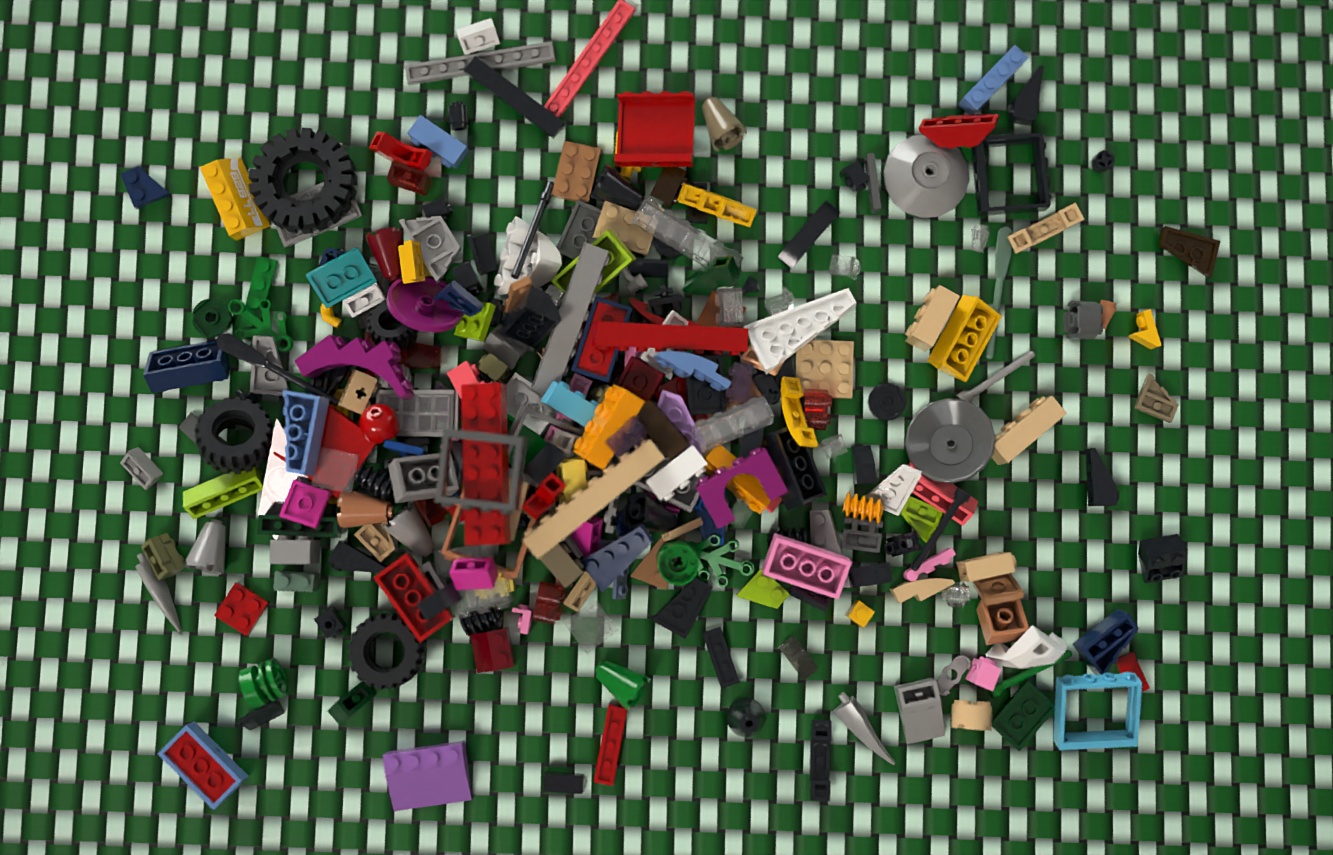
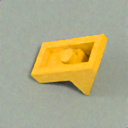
M1151 309L1136 314V323L1141 328V332L1131 334L1128 337L1149 349L1162 346Z

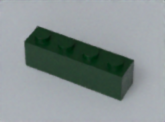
M258 515L257 534L341 538L342 527L339 526L337 518L322 517L318 529L281 518L279 515Z

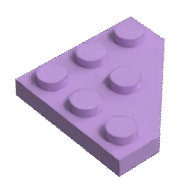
M663 389L657 405L690 441V444L676 457L692 445L702 456L705 443L682 396ZM656 442L653 443V444L656 446V448L659 450L660 447L658 446V444H657Z

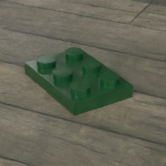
M1026 680L992 718V728L1016 750L1020 751L1053 714L1055 704Z

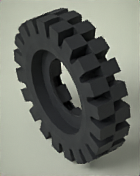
M296 128L286 130L287 137L283 138L280 133L272 137L274 144L271 146L266 142L260 148L264 154L262 156L255 155L252 163L256 168L249 170L248 177L253 182L249 184L250 193L255 197L253 201L256 206L279 228L283 229L285 227L288 232L298 233V230H301L303 234L313 233V228L323 231L328 228L327 222L332 221L335 225L342 219L339 213L342 211L347 214L351 208L348 201L349 199L355 200L357 193L354 188L355 185H358V176L354 172L356 168L345 149L332 136L329 138L327 133L320 130L314 133L312 128H302L301 133ZM302 162H310L317 165L324 174V186L321 192L316 197L306 201L291 198L284 189V178L287 171L292 166Z

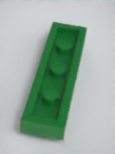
M258 256L245 309L263 322L259 301L261 299L269 300L278 261ZM263 301L262 307L267 308L268 302ZM242 316L239 328L245 330L258 329Z

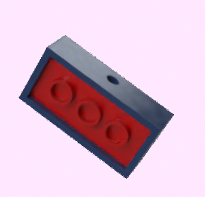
M595 296L571 371L605 383H611L621 351L617 350L616 346H610V350H598V346H592L593 322L630 323L634 312L633 308Z

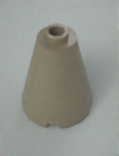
M709 97L704 101L702 110L713 149L716 151H720L719 148L728 150L739 144L743 140L742 135L744 133L747 134L745 126L717 97Z

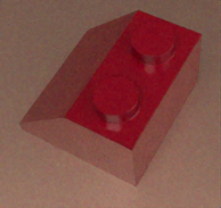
M509 627L471 634L477 673L512 668L516 665Z

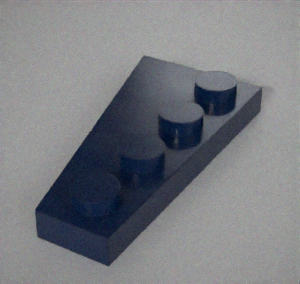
M641 524L585 556L580 562L603 593L654 539L645 526Z

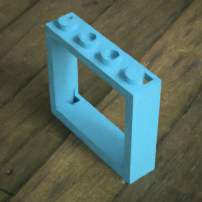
M1124 672L1123 674L1104 673L1103 675L1084 674L1083 676L1064 675L1063 677H1056L1053 740L1058 749L1073 750L1138 746L1142 682L1137 675L1131 672ZM1128 687L1125 730L1064 733L1066 690Z

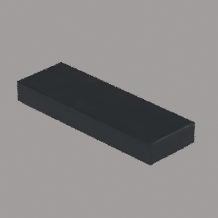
M721 627L703 632L702 634L721 689L740 683Z

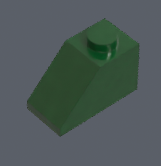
M364 680L336 701L328 710V713L340 726L376 695L369 686L365 685L366 682Z

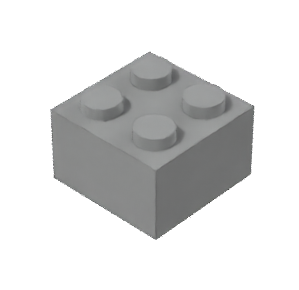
M277 536V540H270V564L320 563V540H314V537L297 536V540H295V536Z

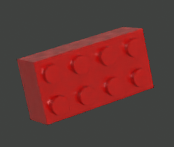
M411 553L403 555L373 577L419 642L427 639L456 617L451 609L448 608L428 621L425 619L416 604L437 590Z

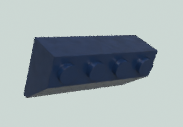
M217 340L149 352L143 376L152 393L223 381L228 379L229 376L228 353L218 347Z

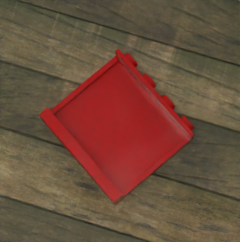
M626 91L623 94H617L619 99L617 154H615L614 160L617 167H693L696 102L694 93L689 91H681L680 93L662 91L660 94H653L650 91H644L642 94H634L633 92Z
M329 404L315 476H305L309 478V482L316 487L321 486L325 490L332 492L330 497L339 498L341 492L346 489L355 476L359 466L379 443H372L366 440L358 423ZM273 452L275 456H277L285 462L284 456L276 452Z

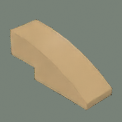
M923 578L904 582L889 589L897 603H902L913 596L918 601H922L955 584L952 579Z

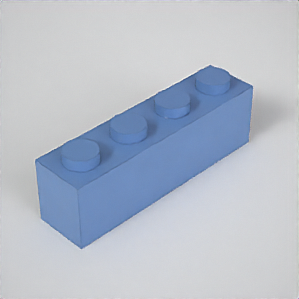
M1014 45L963 97L959 106L969 115L976 114L1023 66L1029 57Z

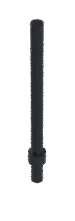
M552 181L547 182L544 192L540 194L539 205L511 274V277L514 279L519 278L546 205L550 203L552 198L551 192L554 187Z

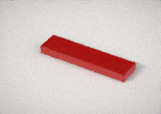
M608 705L594 783L613 786L627 710L623 706Z

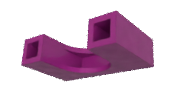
M758 447L750 451L748 457L744 459L739 457L732 461L733 465L727 468L722 466L714 471V475L710 477L705 475L697 480L698 483L695 484V487L718 529L735 520L724 497L725 486L733 476L742 473L755 476L760 481L770 501L788 492L765 448L760 449Z

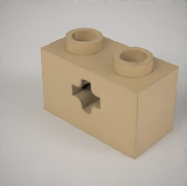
M353 370L338 406L361 415L371 404L369 399L371 394L374 395L378 388L376 383L378 379L358 370ZM361 389L363 396H358V394L355 393L356 390Z

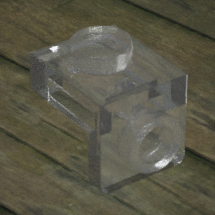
M787 287L782 288V294L764 300V306L770 316L792 309L793 303H795L792 292L789 293Z

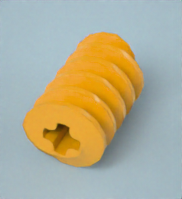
M847 492L843 511L845 510L846 517H849L851 512H853L855 519L859 514H861V520L868 516L869 522H872L875 517L877 524H879L884 504L881 505L880 499L874 503L873 497H870L868 502H866L864 495L860 500H858V494L851 498L850 492Z

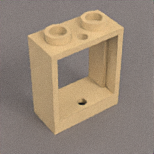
M998 552L957 561L956 564L960 581L971 582L1015 572L1016 559L1011 555V552Z

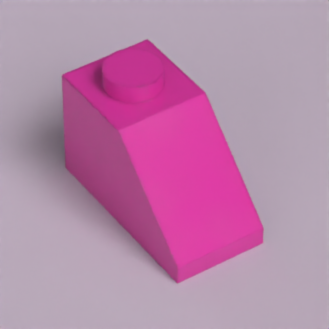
M594 515L571 533L584 557L598 550L600 546L603 519Z

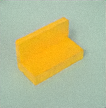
M413 240L404 241V245L398 246L403 283L409 284L425 281L421 243Z

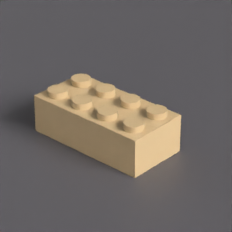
M1043 396L1040 399L1034 400L1029 405L1031 408L1021 411L1015 416L1016 421L1008 422L1000 429L1002 432L995 435L994 453L991 458L997 465L1009 463L1067 414L1053 396L1046 398Z

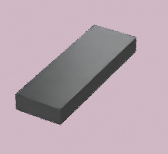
M868 153L864 159L866 175L869 178L867 187L870 210L873 214L879 213L881 210L875 155L874 153Z

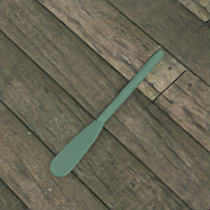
M1001 227L997 233L995 251L996 282L992 309L998 313L1000 311L1003 281L1008 270L1012 246L1007 237L1014 233L1009 227ZM997 327L987 343V359H992L994 356Z

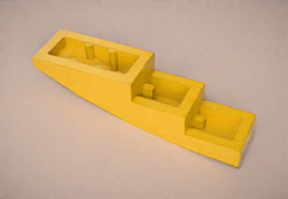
M683 183L677 199L679 203L695 207L718 218L747 227L751 226L757 211L755 208L687 183Z

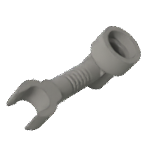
M628 268L621 272L628 282L625 286L631 295L639 289L643 290L648 286L640 273L633 277Z

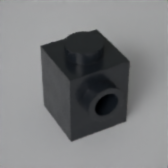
M335 607L327 609L314 619L326 638L332 636L334 639L344 633L343 629L348 626Z

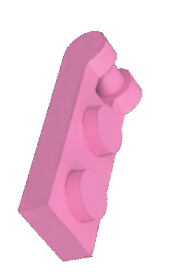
M946 548L924 560L917 571H913L911 568L905 570L903 573L904 579L916 581L918 575L922 572L928 574L935 570L934 566L939 563L942 565L952 561L951 557L956 555L953 548Z

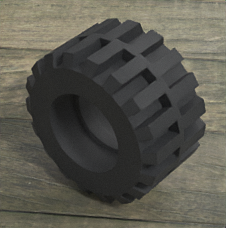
M383 301L380 306L378 304L374 306L375 310L371 309L369 312L370 316L367 317V327L375 346L385 340L397 344L400 349L406 350L408 345L412 346L414 340H417L419 330L410 328L403 323L396 330L384 329L386 325L392 322L401 323L391 314L386 301Z

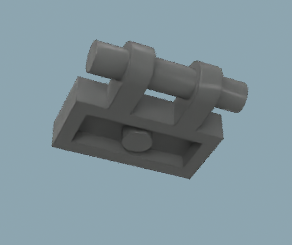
M853 515L849 517L844 516L843 523L851 524L850 530L843 529L841 548L880 553L882 534L874 532L875 527L882 528L883 520L877 524L875 517L872 522H869L868 518L861 520L859 516L856 519ZM858 525L868 526V532L857 531Z

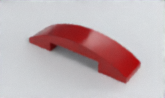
M630 297V306L644 320L651 324H662L665 321L662 317L646 312L648 309L647 303ZM687 320L689 322L688 326H701L698 323Z

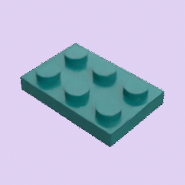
M358 247L306 274L307 279L325 308L377 282L375 275Z

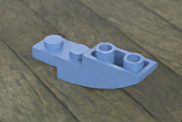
M678 351L658 352L653 357L657 359L659 365L665 368H672L677 376L684 378V376L688 377L695 373L694 377L701 381H708L711 383L710 386L718 391L728 389L731 381L715 372L719 366L718 364L703 357Z

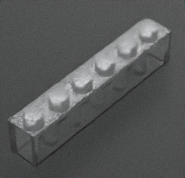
M644 199L631 223L702 266H705L716 257L733 255L737 267H739L744 258L740 256L738 251L725 247L720 240L712 239L707 236L708 234L705 231L691 226L689 221L679 219L671 210L661 208L652 199Z

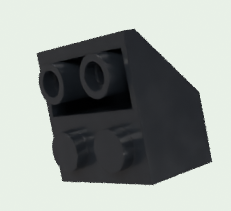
M1178 534L1140 540L1138 557L1144 583L1183 577L1188 549Z

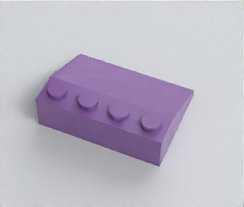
M465 740L388 751L383 755L385 777L394 811L472 800Z

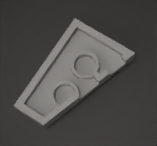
M619 495L608 503L609 509L605 511L604 522H607L605 530L607 533L614 532Z

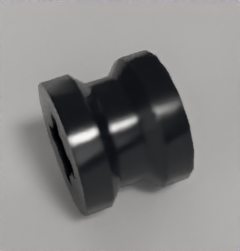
M1107 150L1100 151L1092 158L1091 166L1093 170L1098 173L1107 171L1115 162L1114 155Z

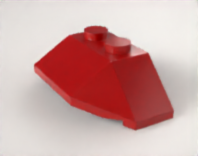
M974 114L923 119L918 129L920 133L939 147L952 149L965 146L971 148L979 145L993 130L999 119V114Z

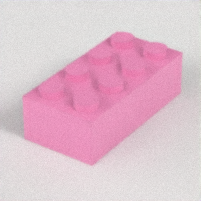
M774 533L762 572L763 575L839 599L852 562L846 556Z

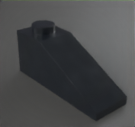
M1040 65L1012 104H1009L1007 109L1009 123L1031 126L1036 120L1044 66Z
M1096 448L1085 449L1088 506H1117L1119 492Z
M339 540L327 560L332 563V568L340 572L344 570L380 573L388 567L344 540Z
M883 562L850 568L848 576L853 587L847 588L893 582L890 563Z

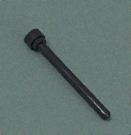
M959 488L956 489L953 503L912 564L911 569L913 571L919 570L960 505H963L970 499L971 496Z

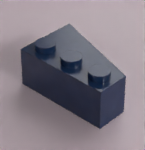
M1116 609L1074 642L1073 646L1093 674L1103 675L1107 673L1112 664L1117 662L1118 655L1123 648L1127 647L1139 628L1127 612Z

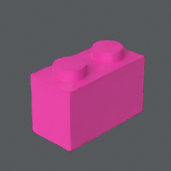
M492 557L455 559L449 572L456 590L493 589L499 575Z

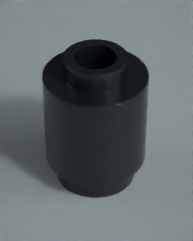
M460 101L452 102L448 106L449 124L452 126L453 131L466 130L468 125L467 106Z
M488 298L487 303L496 305L489 326L497 327V324L502 322L503 301Z

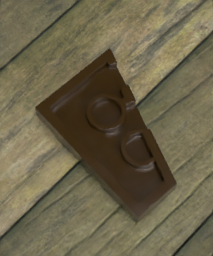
M1168 226L1163 227L1158 246L1207 278L1212 277L1220 241Z

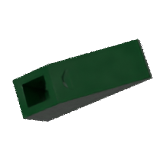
M734 256L714 258L687 279L682 289L683 292L735 286L740 272Z

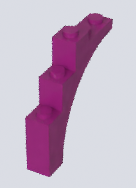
M328 335L294 360L303 377L314 379L320 374L337 367L361 366L380 375L392 386L400 398L410 400L415 396L412 391V384L405 379L404 371L398 364L403 359L400 355V348L397 344L384 340L373 348L372 344L365 339L355 338L346 345L341 337Z

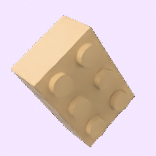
M941 285L936 289L932 288L923 300L925 305L921 309L919 308L914 317L916 322L914 321L907 329L905 335L908 337L905 341L924 352L933 347L960 296Z

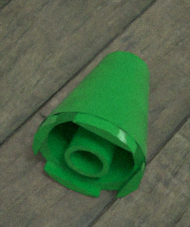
M607 660L604 663L601 661L595 669V672H597L596 678L627 711L631 710L630 705L634 707L646 691V688H644L645 683L649 684L651 680L646 675Z

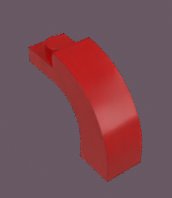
M377 131L369 146V149L382 157L421 173L431 163V156L433 154L427 149L414 148L404 144L386 132Z

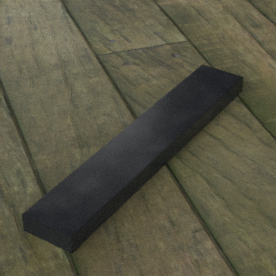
M476 56L464 69V73L554 139L564 127L565 122Z

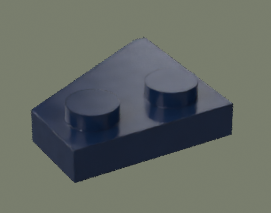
M138 166L120 173L132 204L136 209L171 196L167 190Z

